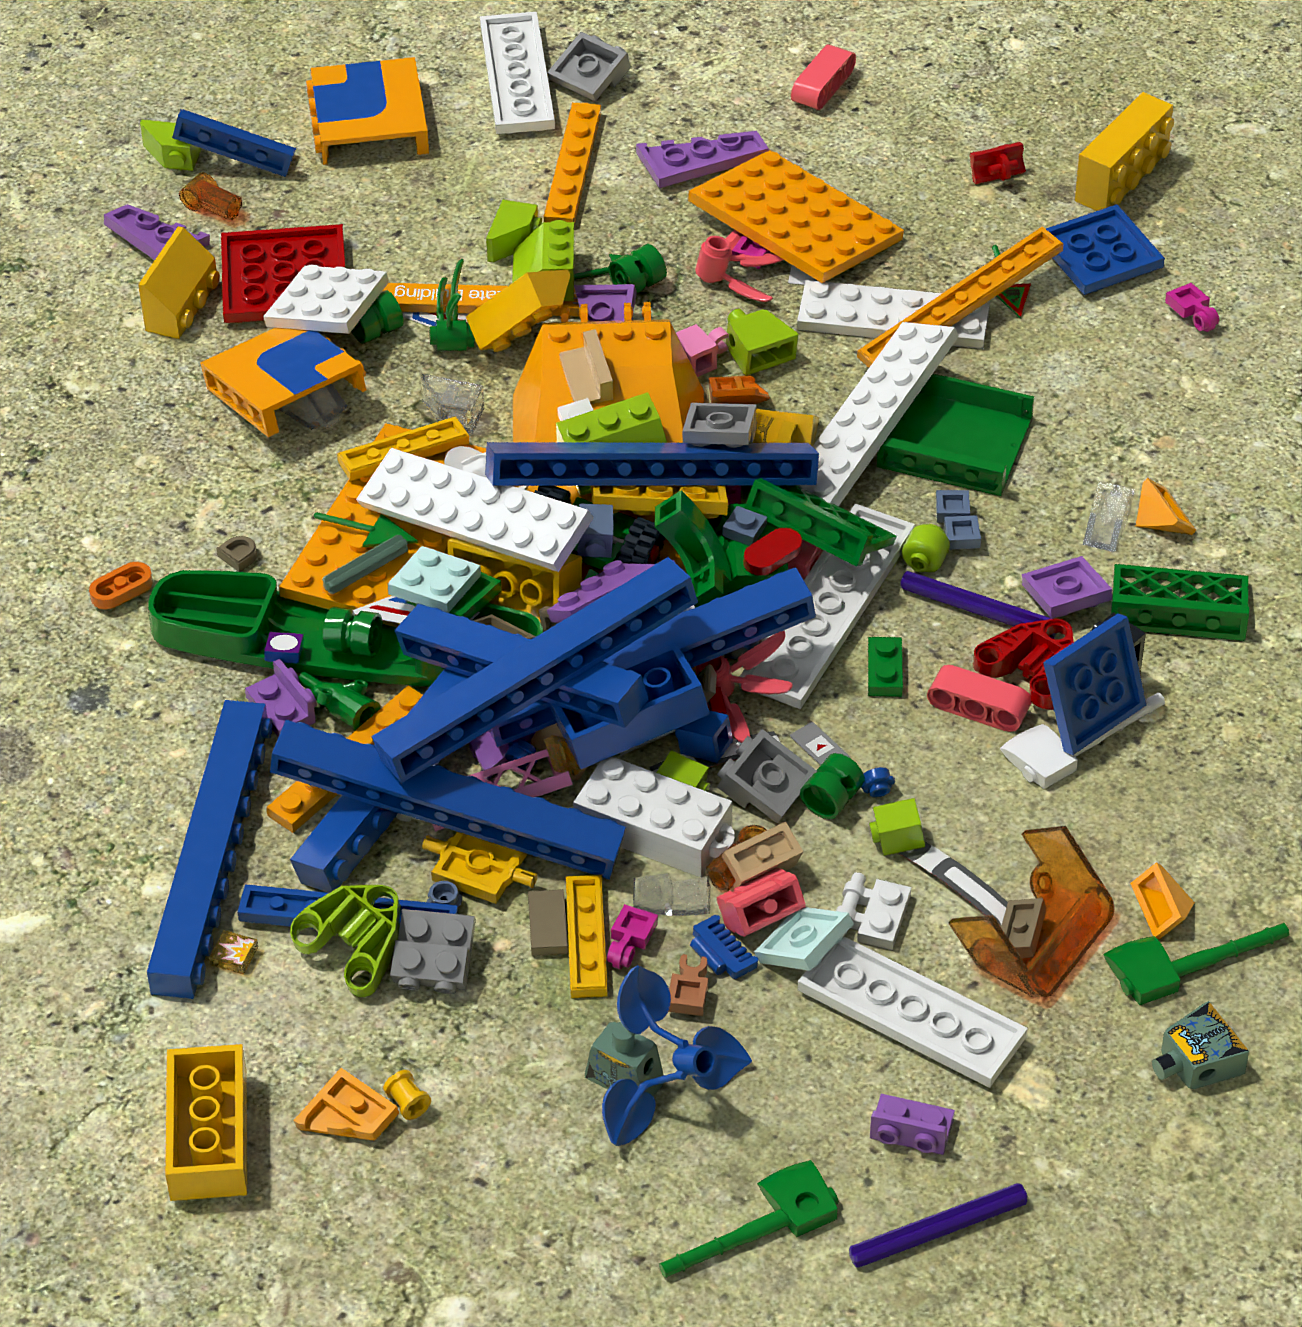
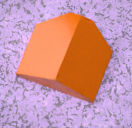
M752 375L709 377L711 403L758 404L770 399L768 392L755 383V378Z

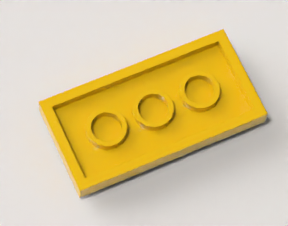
M725 485L591 486L592 503L613 505V514L618 513L619 510H630L637 515H650L652 512H655V506L681 490L692 500L706 518L712 519L719 517V515H727L728 511Z

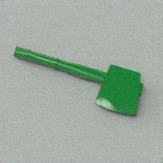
M1285 923L1270 928L1265 927L1262 931L1234 941L1230 940L1223 945L1201 950L1173 961L1170 960L1164 947L1155 936L1124 943L1104 953L1103 956L1120 981L1125 995H1131L1139 1005H1143L1179 992L1181 981L1179 977L1207 968L1233 956L1238 957V954L1263 945L1273 944L1274 941L1288 937L1289 929Z
M811 1160L783 1168L757 1183L761 1192L774 1209V1212L748 1222L721 1237H714V1240L680 1255L676 1254L675 1257L659 1263L660 1271L664 1278L680 1271L685 1272V1269L719 1254L723 1255L724 1252L753 1242L785 1227H788L797 1238L837 1220L838 1208L836 1205L839 1203L838 1197L832 1187H827L820 1172Z

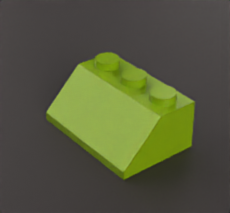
M563 220L543 222L514 248L512 283L527 272L568 270L570 279L564 301H574V222Z
M648 392L556 423L557 442L667 443L660 416ZM576 486L580 496L591 493V486Z

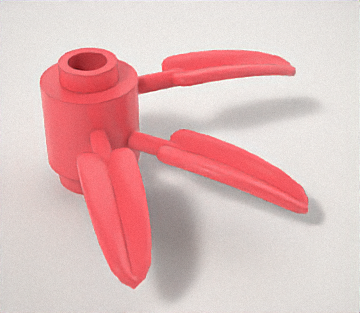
M735 229L726 239L720 236H710L702 243L695 272L703 281L715 283L725 279L730 282L729 288L744 297L759 302H769L773 299L772 296L747 285L741 280L734 279L726 274L729 261H739L744 267H756L783 261L782 258L774 253H767L763 256L732 255L733 248L743 236V234Z
M785 631L770 636L738 657V662L732 666L729 665L728 660L723 656L696 666V675L708 664L713 666L717 674L716 687H721L727 712L726 715H729L732 734L740 743L747 736L750 737V731L739 706L735 703L731 704L728 699L734 691L735 683L742 684L741 688L743 691L758 694L787 693L791 690L793 684L789 681L756 675L738 677L733 676L732 673L741 667L745 670H750L767 659L784 642Z

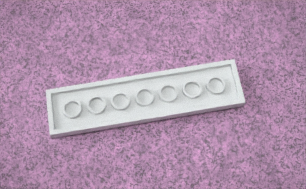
M908 322L901 323L813 445V448L819 453L817 485L797 486L823 498L829 504L837 506L841 504L959 336L955 327Z
M391 448L356 499L363 508L557 572L560 571L594 518L587 509L514 486H493L486 477Z
M855 504L850 512L897 535L894 545L866 554L863 564L857 567L823 551L804 579L813 596L816 617L783 630L786 636L780 647L750 670L744 669L739 677L756 675L791 682L793 687L787 693L761 695L801 709L902 554L903 546L911 530L915 528V524Z

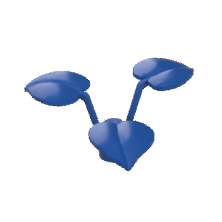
M639 965L633 967L621 983L617 997L619 1019L623 1026L633 1034H641L650 1027L654 1033L676 1044L678 1048L673 1053L672 1061L677 1071L643 1081L639 1086L631 1079H620L609 1087L603 1098L602 1116L609 1139L615 1146L625 1145L634 1140L648 1127L653 1119L656 1102L650 1093L645 1092L647 1088L677 1079L685 1080L687 1075H692L700 1087L707 1090H715L727 1084L740 1070L752 1062V1059L740 1042L730 1033L719 1027L707 1026L702 1028L694 1036L693 1044H689L687 1040L680 1039L660 1028L656 1022L662 1020L669 1011L671 1002L670 990L661 976Z

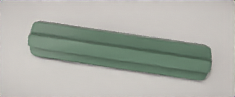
M395 535L327 574L322 579L324 589L330 594H335L406 553L408 550L406 539H403L401 535Z

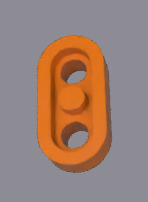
M130 562L97 578L89 587L92 604L99 609H112L143 594L153 584L151 569L145 563Z

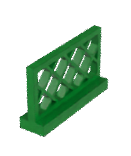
M762 478L755 479L745 505V509L766 516L767 522L779 528H790L797 531L803 540L856 567L863 564L866 554L894 545L897 535L835 504H829L823 498L797 485H774Z
M1115 564L1111 614L1114 612L1115 614L1127 616L1131 624L1144 632L1245 641L1249 618V576ZM1121 576L1134 577L1137 580L1132 583H1129ZM1167 580L1171 583L1163 586L1157 581ZM1191 583H1201L1204 586L1196 589ZM1147 586L1153 592L1146 595L1139 589ZM1225 586H1234V587H1241V588H1239V589H1237V590H1235V591H1233V592H1230L1229 590H1227V589L1224 588V587H1225ZM1181 589L1187 595L1180 598L1173 592ZM1214 592L1221 598L1214 601L1207 595Z

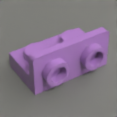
M280 659L273 661L274 675L245 688L246 698L249 702L266 704L267 718H272V731L277 737L280 735L285 720L296 723L303 722L308 725L316 723L314 708L317 707V702L312 691L309 688L304 689L294 669L291 667L287 668Z
M881 1094L876 1111H873L871 1116L870 1138L885 1144H897L915 1148L924 1153L933 1152L944 1155L954 1121L955 1110Z

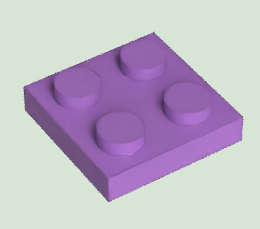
M1083 556L1022 574V586L1051 619L1063 617L1069 613L1088 607H1095L1112 600V588Z

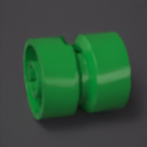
M645 244L633 250L630 255L626 254L610 262L609 275L613 285L635 284L636 291L639 293L645 287H650L664 280L667 276V268L660 252L653 245Z
M388 290L382 291L351 332L358 342L365 344L379 338L381 332L384 334L390 333L403 326V314L393 294Z
M330 608L323 628V644L326 650L347 653L351 649L355 655L370 657L377 654L383 636L381 614L360 611L358 615H355L351 609Z
M833 753L825 759L816 770V773L800 789V796L806 807L815 815L824 819H834L865 782V776L862 769L851 758L843 754Z

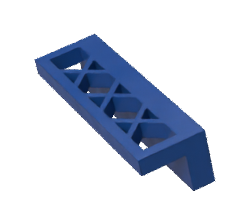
M181 109L172 136L173 139L284 177L287 176L296 150L294 147Z

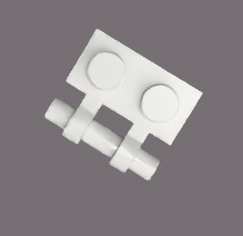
M856 872L852 875L851 881L845 884L842 892L844 900L842 905L837 907L836 911L849 913L854 923L850 929L858 930L857 942L893 950L911 897V887L876 879L873 890L864 887L866 877L862 873ZM857 904L867 906L865 914L855 911Z

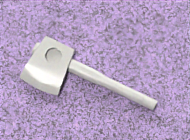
M1160 693L1145 699L1147 705L1074 755L1063 751L1061 739L1044 724L1018 734L1000 747V750L1022 772L1025 779L1029 782L1034 781L1040 787L1046 789L1077 771L1078 759L1076 756L1096 746L1115 732L1122 731L1124 727L1143 716L1152 714L1154 710L1165 704V699Z

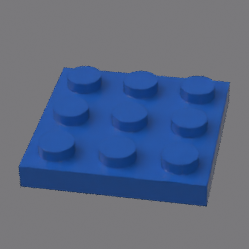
M1117 204L1046 228L1047 231L1063 243V251L1053 257V259L1084 295L1164 267L1165 258Z
M1116 614L1043 662L1063 751L1066 753L1076 754L1147 705L1127 616Z

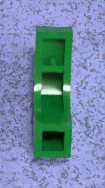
M681 490L655 506V528L675 548L685 566L687 574L691 577L698 603L694 605L696 608L723 595V587L732 582L731 572L724 549L712 526L699 508Z

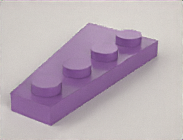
M757 131L722 134L718 136V140L694 137L691 138V143L674 144V140L661 141V146L647 147V143L636 144V154L659 188L736 167L769 151L768 146Z

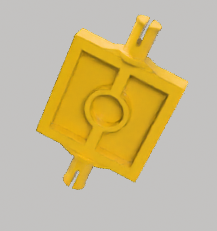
M457 832L446 842L427 835L422 844V849L440 855L439 861L431 871L432 881L452 882L459 891L495 904L506 887L515 881L533 888L538 878L536 873L519 868L527 853Z

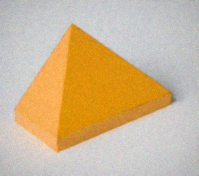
M1149 478L1143 482L1136 527L1193 535L1197 531L1164 486Z
M1157 862L1130 883L1150 930L1158 940L1184 921L1195 903L1164 867Z

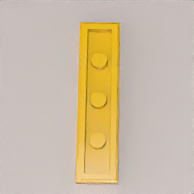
M455 416L337 453V460L349 480L352 481L374 474L391 448L426 458L469 444V434Z
M602 875L566 876L571 998L608 997Z

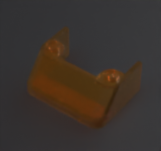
M1066 826L1029 829L1021 834L1039 861L1030 876L1031 891L1035 898L1044 899L1047 908L1033 958L1021 959L993 915L952 918L948 923L980 970L1034 998L1049 997L1057 990L1114 915V902L1111 895Z

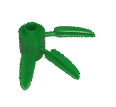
M464 259L457 262L454 270L450 299L446 307L447 320H444L443 297L448 278L443 277L439 283L436 317L438 320H436L435 326H430L429 329L430 345H436V351H466L467 348H474L475 338L469 324L466 323V319L458 320L457 303L461 298V295L458 293V284Z

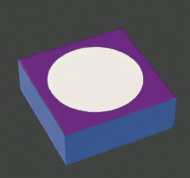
M269 632L264 651L265 661L273 662L280 659L284 663H299L304 645L303 634Z

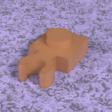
M683 954L679 960L680 974L672 973L669 987L671 1002L668 1012L703 1016L709 988V978H705L707 974V958L702 956L698 966L690 967L687 965V954Z

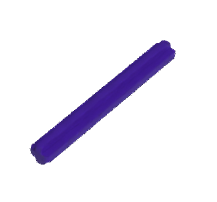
M906 571L901 579L900 586L903 590L1011 626L1051 619L910 571ZM1053 633L1049 637L1054 639L1057 633Z
M1016 1183L849 1247L850 1259L855 1267L860 1268L1027 1204L1028 1198L1026 1190L1022 1184Z

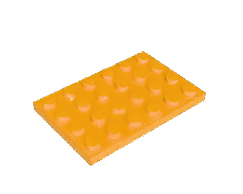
M772 150L762 153L689 190L688 194L689 202L821 283L900 242L904 234V229L895 225L890 220L883 218L867 206L858 203L845 193L838 191L822 179L813 176Z

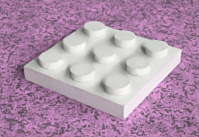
M317 265L304 266L263 316L266 327L349 334L389 283L387 272L373 271L372 269L358 270L346 269L344 267H318Z

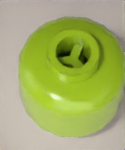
M933 524L918 525L911 530L903 546L902 556L907 565L917 572H935L942 566L948 554L950 542L940 527Z

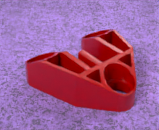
M1048 619L1018 624L977 645L974 649L973 668L979 674L991 678L1012 674L1017 668L1022 670L1025 678L1033 677L1029 688L1031 703L1042 709L1054 710L1043 662L1074 643L1072 627L1067 621L1062 619ZM1053 633H1061L1065 635L1063 639L1059 640L1050 638L1049 636Z

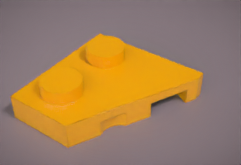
M340 1068L293 1121L296 1127L302 1131L375 1141L397 1117L399 1110L388 1099L343 1068Z

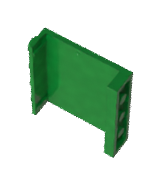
M933 373L877 451V467L1002 496L1033 419L1034 396Z

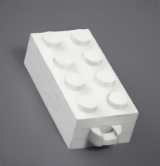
M609 757L599 763L573 802V808L582 811L584 814L600 819H610L619 825L625 826L626 829L621 848L700 878L713 858L722 857L723 852L732 848L735 843L734 830L732 829L731 800L615 757Z

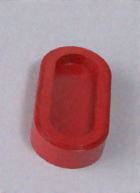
M790 528L775 529L745 549L743 559L745 569L754 575H768L800 554L802 537L797 531Z

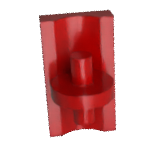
M1021 142L970 153L973 182L980 184L996 179L1004 181L1010 179L1013 175L1025 173L1026 169L1023 160L1024 145Z

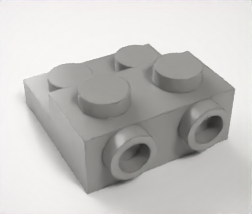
M580 32L547 74L549 80L596 101L608 85L616 87L629 71L631 65L629 56L623 48L619 46L613 47L595 35L590 36Z
M691 403L682 431L683 443H692L698 447L710 444H725L731 448L749 445V442L753 443L757 429L756 404Z
M761 729L754 739L749 736L745 738L736 750V753L740 755L736 762L729 759L717 775L722 780L717 788L743 808L750 802L778 823L800 795V789L816 773V770Z
M402 909L398 940H395L390 973L393 982L398 983L399 988L406 990H419L420 986L434 987V991L444 994H455L456 989L466 990L476 923L475 916Z

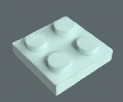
M421 546L388 583V594L416 604L439 608L449 613L481 576V565Z
M805 907L790 914L754 953L762 964L810 971L819 965L826 953L843 939L844 934L854 923L849 913Z

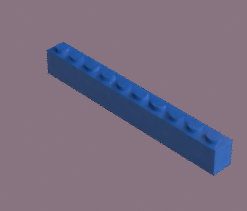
M487 442L485 475L493 486L753 485L755 479L759 478L774 485H817L819 453L809 443H749V445L731 448L725 444H710L698 447L692 443Z
M669 557L665 558L371 736L381 761L401 783L405 782L698 603L691 577Z
M795 567L753 585H748L721 598H716L689 611H684L603 661L609 665L620 667L677 643L691 668L815 618L813 596ZM538 700L493 727L489 732L496 746L499 747L556 724V720L550 703Z
M224 701L147 969L151 995L194 999L197 985H203L206 973L205 956H211L213 927L218 928L220 925L221 907L219 905L221 899L226 900L228 895L229 880L227 876L229 872H234L235 847L236 844L241 845L243 840L244 825L242 822L244 817L248 818L250 815V792L257 789L258 764L263 765L265 760L266 748L264 741L265 739H270L272 734L273 721L272 718H267L265 703Z
M285 720L271 756L270 773L583 872L602 875V878L609 880L626 829L625 826L619 825L613 820L600 819L584 814L576 808H565L552 804L541 797L533 798L517 793L509 787H498L483 782L474 776L460 775L448 771L439 765H431L401 783L383 764L375 745L362 744L346 739L338 733H327L312 728L303 722L296 723Z

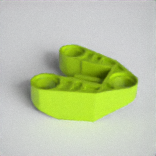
M385 885L340 886L308 905L293 919L290 927L293 944L299 952L312 954L319 951L333 935L336 936L338 934L347 945L353 948L357 945V949L347 962L344 970L345 982L348 990L357 997L370 996L377 990L393 957L395 940H398L401 914L398 895L393 888ZM387 896L394 901L393 906L386 909L373 907L374 902L379 897ZM314 928L317 930L318 935L312 943L304 944L298 940V935L303 929ZM358 971L370 972L372 979L366 986L357 987L352 983V977Z

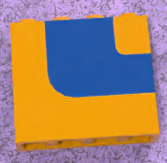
M415 57L310 68L312 80H306L310 116H316L311 117L313 135H315V152L322 153L323 165L327 164L329 145L415 137L417 155L429 154L428 130Z
M273 328L200 362L207 389L267 437L279 433L274 410L337 380L344 378L355 389L357 388L362 392L366 391L364 381L366 371L363 364L359 360L352 358L343 348L337 347L328 337L322 336L317 331Z

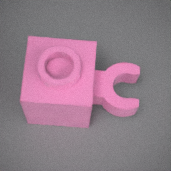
M695 324L676 333L697 377L717 369V354L728 350V346L722 340L728 338L729 334L722 327L715 328L707 335Z

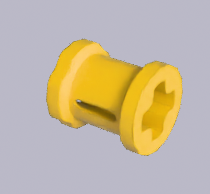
M409 1070L396 1072L387 1079L383 1086L386 1096L397 1102L400 1106V1114L406 1120L420 1117L430 1107L431 1097L426 1091H421L417 1087Z

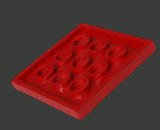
M343 224L221 233L224 323L264 321L263 316L304 266L317 265L318 267L346 268Z

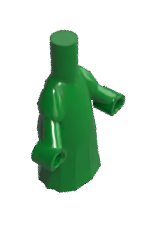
M307 672L301 673L298 677L300 684L312 691L319 704L324 705L332 715L351 726L354 730L358 729L381 709L379 702L364 696L368 687L366 681L357 679L345 685H342V683L321 682Z

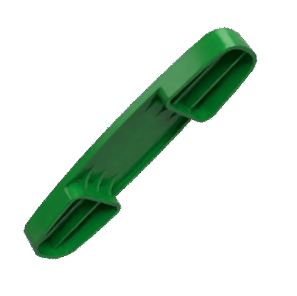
M182 570L170 573L160 579L153 588L148 601L150 630L154 640L164 647L191 654L274 669L273 662L265 661L264 651L269 632L303 634L304 645L299 663H284L287 668L291 667L297 673L307 672L312 675L430 687L445 669L403 655L395 633L396 627L383 624V636L379 651L373 657L355 655L351 649L347 653L326 650L323 644V628L329 609L280 597L275 578L265 573ZM487 603L474 618L478 619L492 614L534 636L543 633V627L539 619L532 614L500 605Z

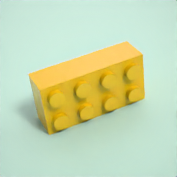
M1142 92L1079 154L1075 201L1096 211L1116 204L1119 205L1123 197L1130 190H1134L1146 174L1152 172L1155 164L1161 158H1166L1172 146L1169 140L1170 132L1174 126V119L1172 118L1174 105Z
M243 1044L167 1049L165 1176L170 1201L247 1195V1070Z

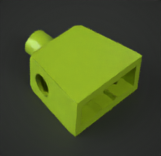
M735 309L728 315L727 333L729 336L726 338V345L745 376L796 359L799 334L768 310L762 309L746 315L741 309Z

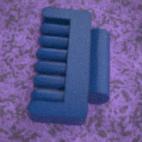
M713 915L694 925L693 936L695 938L691 941L690 946L700 957L707 958V965L716 975H721L726 971L733 979H737L758 967V957L752 956L749 952L746 953V947H741V942L736 941L734 935L730 936L731 931L729 929L724 930L725 925L720 924L719 915Z

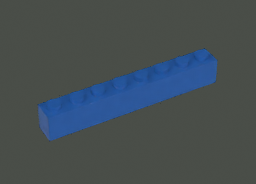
M419 603L395 629L403 655L469 677L531 640L520 634L506 632L492 625L481 624L467 617L453 615L439 608H432ZM601 661L539 700L626 728L649 699L641 674Z
M444 669L409 713L469 678V676ZM342 795L290 859L300 883L329 893L340 887L362 858L369 852L381 834L389 827L398 813Z

